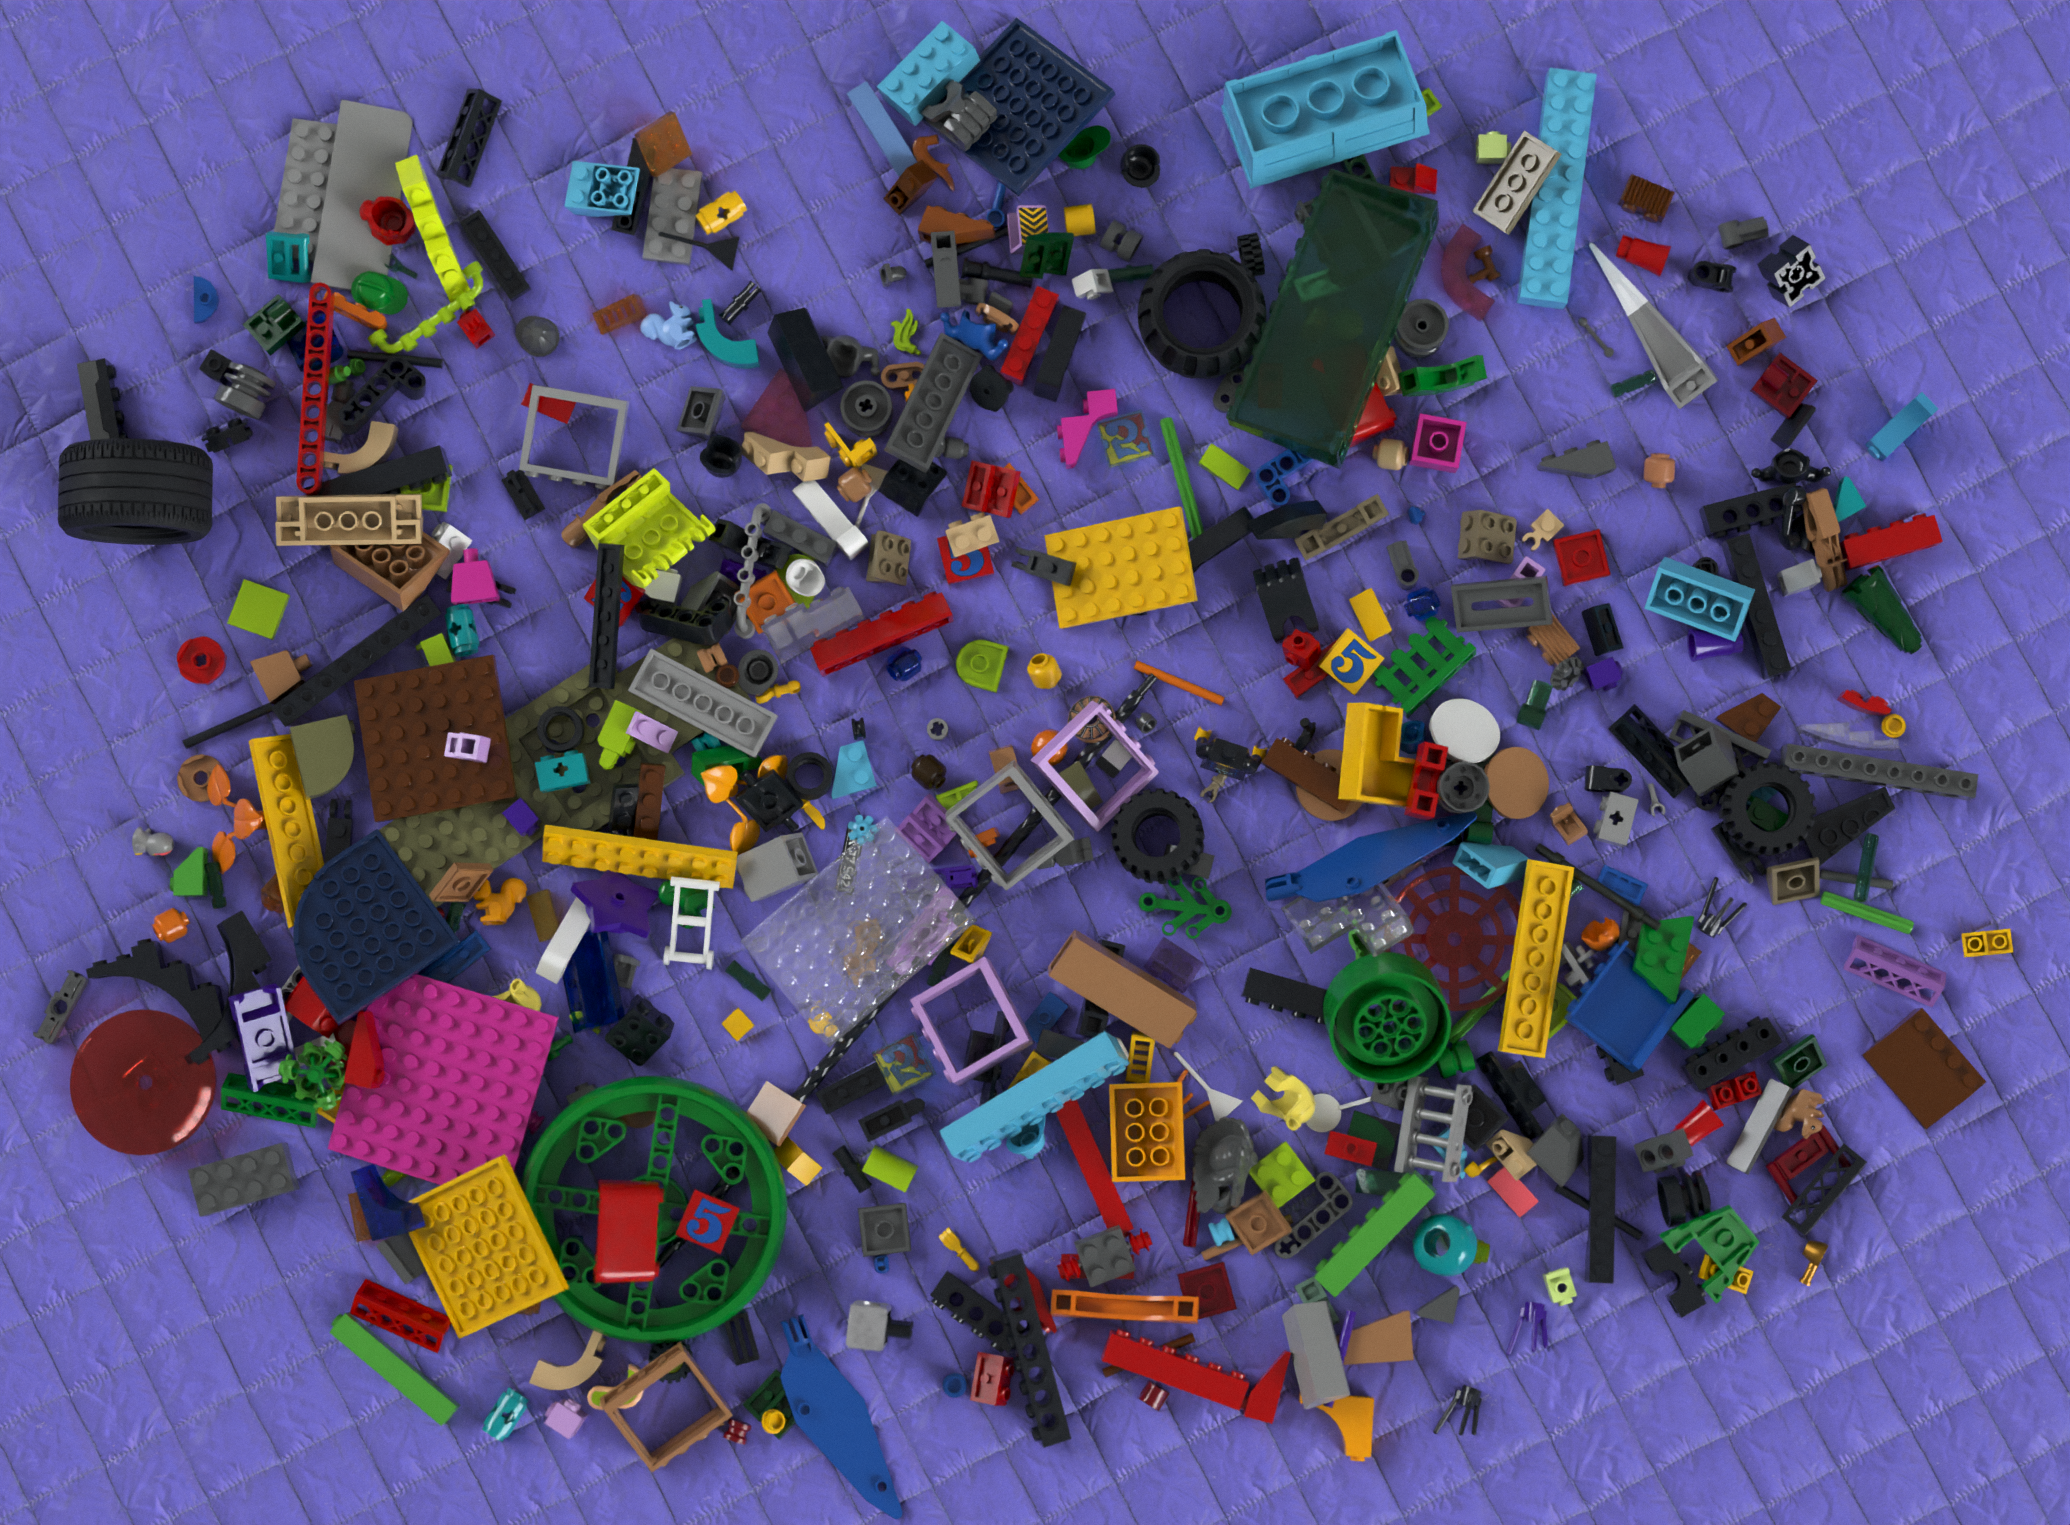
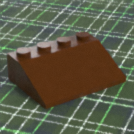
M1923 1008L1914 1009L1861 1055L1925 1129L1969 1098L1986 1083V1080Z

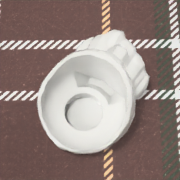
M809 559L795 560L787 568L786 581L794 592L809 597L817 595L823 589L825 578L814 561Z

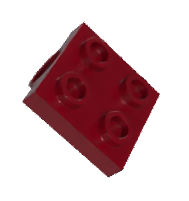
M1779 352L1750 391L1785 418L1789 419L1818 380Z

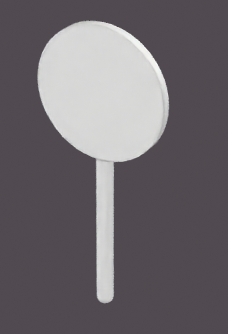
M1328 1094L1314 1095L1316 1102L1314 1114L1305 1123L1316 1132H1328L1334 1129L1340 1122L1341 1110L1371 1102V1097L1339 1105L1338 1101Z

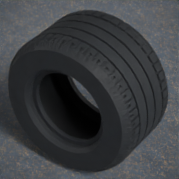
M117 438L87 440L70 444L59 457V526L71 537L103 543L165 545L201 540L209 533L212 527V459L201 448L162 440Z

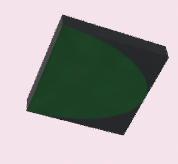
M1354 1110L1347 1135L1377 1143L1372 1167L1387 1171L1401 1124Z

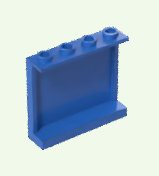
M1626 940L1621 944L1615 943L1609 950L1608 955L1610 958L1606 963L1602 961L1594 970L1596 976L1592 981L1588 980L1580 989L1582 995L1579 999L1576 1000L1574 998L1567 1006L1566 1010L1568 1013L1564 1019L1633 1073L1642 1067L1695 994L1688 989L1682 991L1679 988L1676 1003L1673 1005L1669 1004L1666 1001L1667 998L1660 991L1654 990L1644 978L1632 970L1636 953L1627 947L1629 942Z

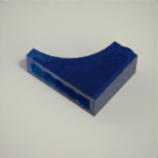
M370 1164L350 1172L372 1241L409 1233L426 1226L419 1203L406 1202L394 1195L382 1181L375 1164Z

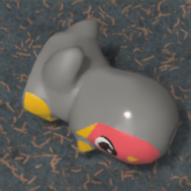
M138 827L132 837V846L135 855H142L144 852H148L149 855L165 856L173 850L174 841L168 833L159 832L151 834L150 828L144 831L142 827Z

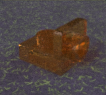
M275 873L260 890L261 902L266 909L282 914L284 906L277 873Z

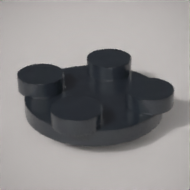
M986 365L981 371L976 373L971 379L969 387L971 396L976 404L983 409L993 412L1001 409L1007 402L1009 394L1014 390L1013 383L1010 380H1006L992 365Z

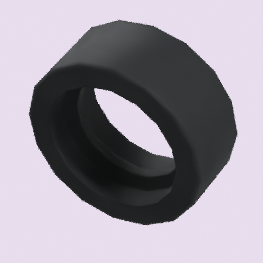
M555 706L546 710L541 715L537 723V734L545 747L557 753H565L574 750L581 743L584 737V725L582 719L574 710L566 706ZM559 715L570 718L575 726L573 737L563 744L553 742L547 734L549 721Z
M801 753L794 757L788 765L787 784L800 799H819L831 787V765L825 757L818 753ZM805 764L817 765L823 771L822 783L816 788H803L796 782L795 774L797 769Z

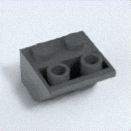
M1713 725L1674 747L1679 769L1700 797L1739 775L1729 735Z

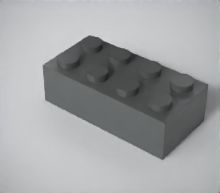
M288 1143L275 1144L188 1169L200 1217L300 1190Z

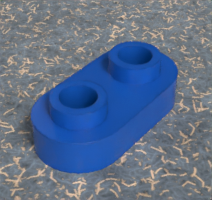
M1412 720L1402 725L1401 751L1407 754L1417 753L1418 745L1425 741L1426 729L1424 722Z

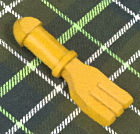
M950 1227L938 1236L949 1250L958 1253L957 1257L963 1260L970 1271L976 1272L979 1270L978 1261H975L967 1252V1249L962 1247L961 1240Z

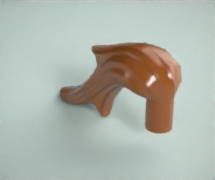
M938 135L918 137L914 140L912 147L916 161L923 160L934 173L946 181L951 191L954 192L955 184L947 170L950 164L935 160L928 151L929 145L939 144Z

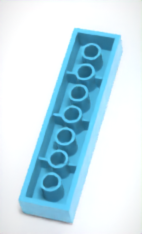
M1104 1031L939 1132L953 1157L964 1162H973L981 1157L980 1153L985 1150H993L1002 1144L1001 1141L1005 1138L1019 1135L1022 1132V1128L1028 1124L1035 1125L1043 1119L1042 1116L1048 1112L1054 1113L1064 1107L1063 1103L1068 1100L1074 1101L1084 1095L1083 1091L1088 1088H1096L1105 1082L1104 1079L1108 1076L1122 1073L1126 1069L1125 1066L1130 1064L1117 1039Z

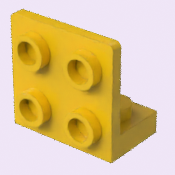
M829 422L824 424L826 429L824 435L827 442L833 449L837 447L840 450L838 451L839 457L847 468L850 466L852 468H860L878 455L876 445L871 438H868L866 441L864 439L859 440L852 446L853 450L850 451Z

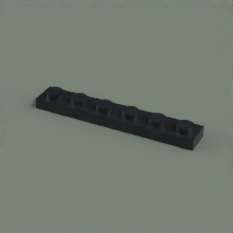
M598 544L589 687L615 688L624 545Z

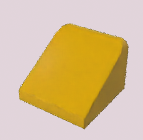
M739 1007L721 1023L737 1042L755 1027L753 1022Z

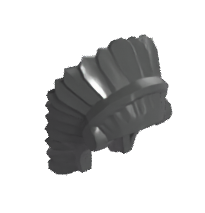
M1222 1117L1219 1121H1215L1214 1124L1207 1125L1204 1131L1199 1132V1137L1195 1140V1146L1192 1149L1194 1154L1192 1158L1194 1163L1192 1179L1195 1182L1193 1189L1197 1192L1195 1200L1198 1202L1196 1209L1199 1213H1206L1217 1200H1220V1186L1233 1184L1231 1206L1236 1208L1241 1203L1248 1173L1251 1167L1258 1163V1156L1253 1151V1140L1249 1137V1131L1241 1119L1236 1120L1235 1118Z

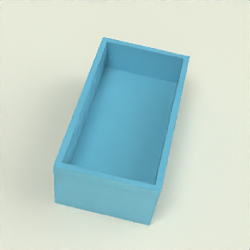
M1397 30L1318 56L1315 54L1306 57L1305 60L1256 75L1225 82L1224 102L1221 105V111L1250 189L1430 134L1427 124L1426 103Z

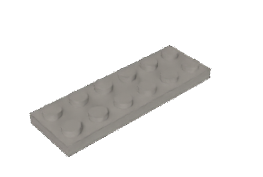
M650 649L628 689L630 693L755 759L778 718V715L653 649Z

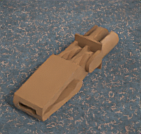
M634 470L600 493L583 517L580 518L576 514V518L562 531V538L565 543L572 548H576L585 542L589 536L584 530L583 524L607 506L617 493L628 489L641 479L640 473Z
M1820 488L1806 493V501L1802 504L1806 534L1809 541L1812 542L1816 561L1821 569L1824 589L1829 592L1848 584L1843 562L1847 561V559H1843L1838 534L1840 533V527L1828 490Z

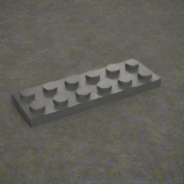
M941 332L884 451L926 473L983 355Z

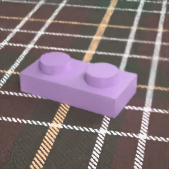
M635 711L626 731V734L665 753H669L678 731Z

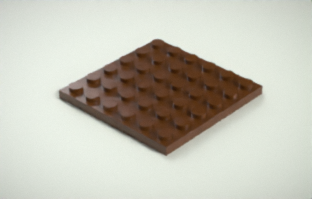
M494 655L354 681L375 822L379 823L517 797ZM448 732L466 733L490 738L487 763L444 756Z

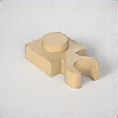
M1547 509L1530 525L1534 532L1525 534L1521 541L1524 543L1529 538L1533 539L1534 546L1530 550L1535 551L1540 545V539L1547 543L1563 528L1564 524Z

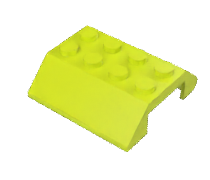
M655 468L583 524L584 530L597 550L599 543L624 545L622 576L632 585L640 588H645L652 580L658 578L659 575L656 569L668 570L670 568L669 565H674L688 551L694 549L692 540L702 542L705 540V537L710 536L716 530L714 525L703 514L699 520L670 493V483Z

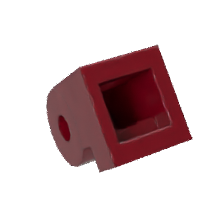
M1148 1380L1138 1399L1159 1411L1170 1393Z

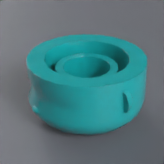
M1435 1214L1427 1219H1423L1422 1223L1417 1227L1413 1237V1252L1420 1264V1268L1441 1276H1455L1467 1270L1472 1264L1477 1252V1239L1472 1225H1469L1463 1219L1448 1214ZM1443 1234H1448L1450 1238L1449 1250L1445 1255L1440 1256L1436 1250L1437 1239Z

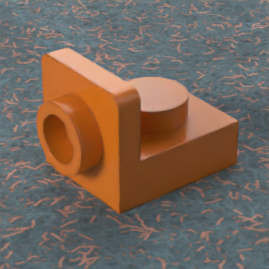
M996 827L975 835L985 848L995 844V839L1001 837ZM972 850L968 851L971 858L975 857L976 859L977 855Z

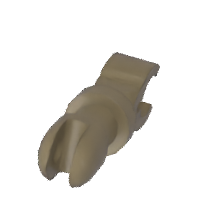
M1222 774L1213 776L1211 779L1212 783L1201 791L1200 797H1204L1207 791H1211V799L1207 803L1213 802L1217 797L1219 788L1224 787V781L1228 776Z

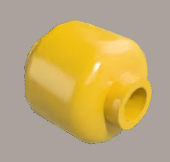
M1045 653L1037 654L1031 658L1027 666L1028 674L1033 685L1037 688L1051 689L1061 679V669L1052 655Z

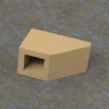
M1502 1129L1485 1143L1516 1181L1537 1165L1526 1154L1533 1145L1532 1141L1528 1138Z

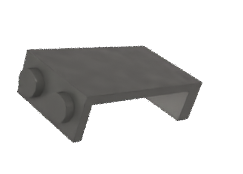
M405 1226L376 1246L405 1285L410 1284L426 1271Z

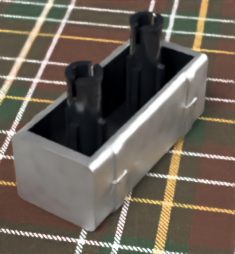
M856 1300L850 1306L846 1345L849 1348L881 1351L886 1346L888 1337L910 1340L914 1321L893 1320L890 1317L891 1305L887 1303Z

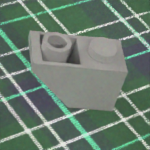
M1814 559L1787 568L1776 574L1784 597L1809 590L1820 583V578H1822L1821 569L1818 564H1815Z

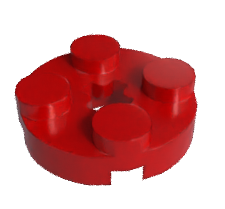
M201 636L189 639L182 644L177 653V662L181 675L195 684H211L222 675L226 666L227 655L223 651L222 646L209 637ZM205 654L207 656V663L198 667L196 657H202Z

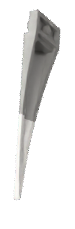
M1589 243L1592 252L1631 321L1665 391L1679 409L1683 408L1719 379L1707 365L1706 360L1594 243Z

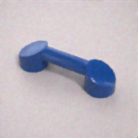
M996 180L998 185L993 207L985 217V220L994 225V229L1000 228L1005 221V215L1001 209L1006 186Z

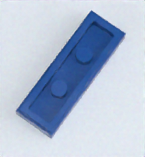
M475 930L463 939L460 945L443 955L420 975L449 983L492 948L481 934Z

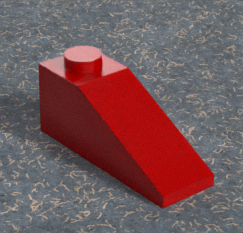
M364 1010L358 1012L344 1083L369 1089L380 1088L385 1078L383 1055L373 1012Z
M1284 1350L1249 1390L1248 1396L1244 1397L1240 1410H1244L1243 1416L1270 1424L1273 1423L1291 1355L1290 1351Z

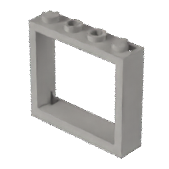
M532 385L519 470L525 471L526 476L539 477L540 473L548 475L549 480L562 482L563 478L572 479V484L586 486V482L595 483V488H609L617 480L629 401ZM539 396L618 409L607 477L529 464Z
M1012 760L946 811L945 822L950 827L949 829L953 833L956 831L962 839L960 841L968 851L972 850L977 855L976 861L983 869L987 867L992 873L991 878L994 883H997L999 886L1002 885L1006 891L1074 840V831L1015 760ZM1010 776L1057 832L1058 836L1007 874L958 814L1006 777Z

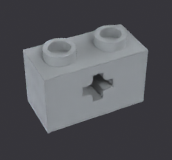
M1614 792L1608 793L1607 797L1603 796L1599 810L1603 811L1601 819L1596 820L1593 833L1596 834L1595 840L1619 847L1627 846L1639 799ZM1617 814L1616 818L1619 819L1620 822H1617L1613 825V820L1609 819V816Z

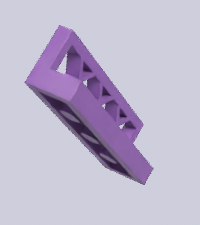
M1857 935L1853 941L1852 952L1843 966L1844 970L1930 1007H1933L1945 988L1946 983L1945 972L1860 935ZM1857 957L1864 960L1867 966L1857 967L1852 963ZM1885 969L1888 971L1889 976H1878L1875 970ZM1906 978L1910 980L1912 985L1904 987L1899 985L1897 980ZM1929 988L1934 993L1929 998L1922 995L1919 989Z

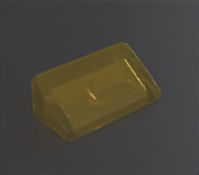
M545 889L526 896L539 942L552 939L560 926L550 890Z

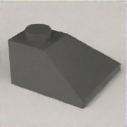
M716 571L692 585L680 607L702 612L710 601L722 598L728 602L734 624L738 606L734 602V595L736 591L740 590V586ZM731 626V627L728 629V631L725 633L726 635H728V633H729L730 629L732 628V626Z
M1563 1113L1544 1129V1133L1537 1138L1526 1153L1561 1187L1565 1185L1584 1159L1580 1129Z

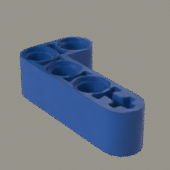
M1330 427L1321 428L1258 468L1255 475V483L1272 508L1276 509L1286 506L1289 501L1290 492L1283 480L1334 448L1337 442V433L1334 429ZM1323 435L1325 438H1331L1329 444L1323 442L1317 449L1316 445L1321 442ZM1308 447L1311 449L1312 455L1310 457H1303L1300 454V449ZM1284 459L1289 460L1292 463V468L1289 470L1282 469L1280 461ZM1268 472L1272 475V480L1270 482H1263L1260 479V474ZM1281 492L1284 494L1285 500L1276 502L1272 494Z

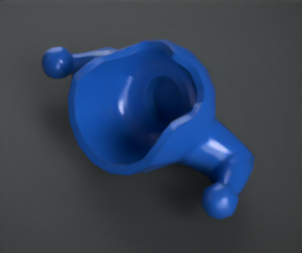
M967 310L962 312L960 323L957 326L952 325L949 321V313L944 312L940 315V319L944 324L945 335L962 341L969 348L979 349L989 360H997L1002 354L1003 349H1006L1008 346V342L1005 339H1000L998 346L995 345L993 341L996 335L995 323H974L970 321V313Z

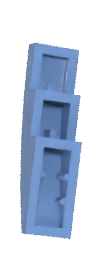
M867 81L847 92L846 94L869 133L873 136L883 155L888 159L896 175H902L907 167L917 163L903 137Z

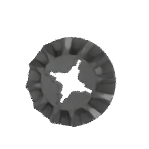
M1577 657L1563 660L1556 666L1551 675V685L1556 690L1561 689L1565 691L1568 686L1572 688L1573 684L1579 681L1578 678L1583 675L1585 665Z

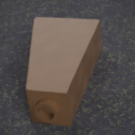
M1402 1310L1353 1328L1343 1365L1413 1360L1410 1311ZM1341 1333L1336 1335L1337 1343H1339Z

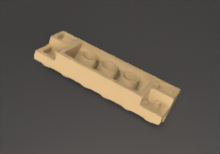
M422 494L276 496V546L422 543L424 516H422Z

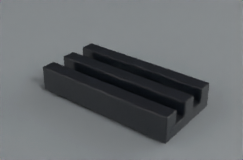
M748 1312L734 1315L725 1322V1327L736 1366L759 1360L760 1357ZM741 1318L744 1319L753 1356L750 1357L739 1321ZM731 1321H734L744 1356L743 1359L739 1357Z

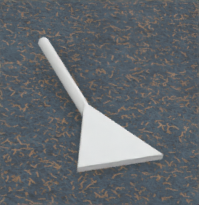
M867 464L862 465V470L865 469L873 481L870 482L872 490L865 496L855 526L858 529L870 497L880 488L888 472Z
M1174 1052V1056L1207 1091L1215 1121H1219L1220 1118L1229 1115L1243 1102L1211 1089L1178 1052Z

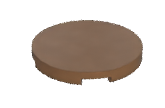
M1522 747L1505 748L1498 751L1490 762L1486 764L1484 772L1488 777L1490 785L1489 795L1486 800L1489 801L1500 816L1508 819H1523L1535 814L1542 807L1547 798L1549 779L1545 765L1534 752Z
M1327 749L1313 754L1316 756L1314 759L1321 765L1324 762L1336 768L1335 773L1341 775L1343 751ZM1296 786L1297 798L1302 807L1310 815L1321 820H1343L1354 814L1363 804V802L1351 801L1346 811L1342 814Z

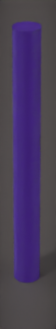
M1351 1310L1346 1311L1338 1343L1343 1364L1356 1312ZM1334 1401L1325 1403L1323 1406L1333 1408Z

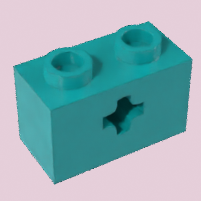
M578 750L565 752L564 757L555 758L554 755L544 756L540 758V762H535L540 791L543 793L590 784L585 755L578 753ZM561 765H563L565 768H568V770L564 772V776H561L559 773L556 772L560 770Z

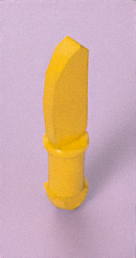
M801 799L803 801L801 809H804L821 830H824L825 819L809 800Z

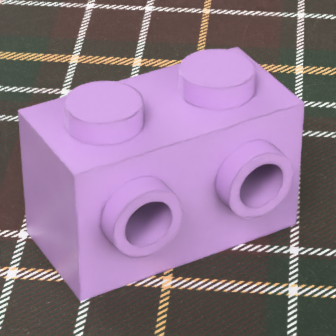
M571 1398L568 1400L563 1399L559 1402L555 1401V1403L550 1405L545 1413V1416L548 1417L545 1424L570 1439L576 1435L588 1414L580 1410L581 1405Z

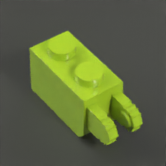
M615 700L598 737L599 745L604 748L601 758H599V765L604 770L613 769L619 756L625 757L626 753L630 754L636 741L633 740L634 737L626 734V731L635 711L644 714L642 711Z

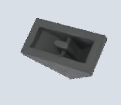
M1457 1285L1452 1286L1414 1312L1420 1317L1453 1324L1460 1293L1459 1287Z

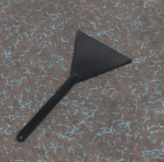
M659 232L658 234L660 237L703 247L731 271L733 270L739 237L706 244L664 232Z

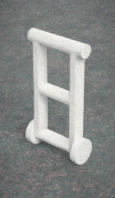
M671 876L670 886H675L670 946H665L663 964L669 965L670 961L707 964L706 968L712 970L714 951L709 950L714 891H719L720 882ZM681 887L709 890L706 917L679 915ZM678 924L705 927L703 954L675 951Z

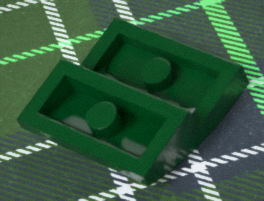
M1050 232L1028 236L1026 238L1019 276L1043 279L1044 273L1066 276L1074 233Z
M776 1369L746 1400L743 1406L759 1422H762V1416L767 1410H779L785 1417V1426L780 1432L773 1435L781 1440L796 1423L780 1379L781 1372Z

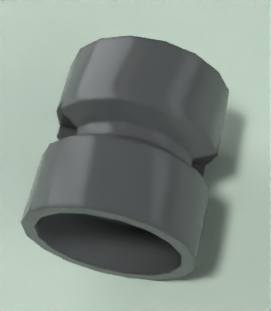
M1113 220L1100 243V247L1110 253L1116 251L1117 257L1129 263L1135 255L1143 235L1133 229L1127 231L1124 224ZM1121 235L1124 238L1122 239L1120 245L1116 244V241Z

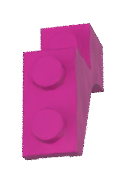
M1115 389L1087 392V399H1082L1083 411L1088 413V415L1061 418V425H1057L1058 439H1063L1064 448H1060L1059 452L1061 463L1065 462L1066 469L1076 466L1093 426L1103 419L1117 417Z

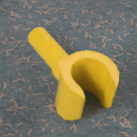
M1493 1156L1479 1166L1472 1161L1464 1168V1171L1469 1177L1473 1178L1478 1176L1486 1167L1497 1162L1498 1158Z

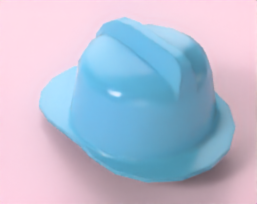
M1045 1115L1042 1116L1043 1119L1035 1125L1028 1124L1023 1127L1019 1135L1012 1138L1007 1137L1006 1145L1008 1150L1014 1154H1021L1028 1159H1033V1156L1041 1151L1045 1145V1135L1043 1132Z

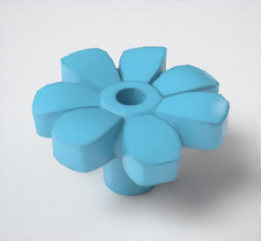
M862 815L855 816L856 822L851 821L848 824V828L852 830L848 834L851 840L857 838L858 845H864L865 840L870 843L873 842L875 836L872 833L878 832V826L871 825L873 818L867 816L864 820Z

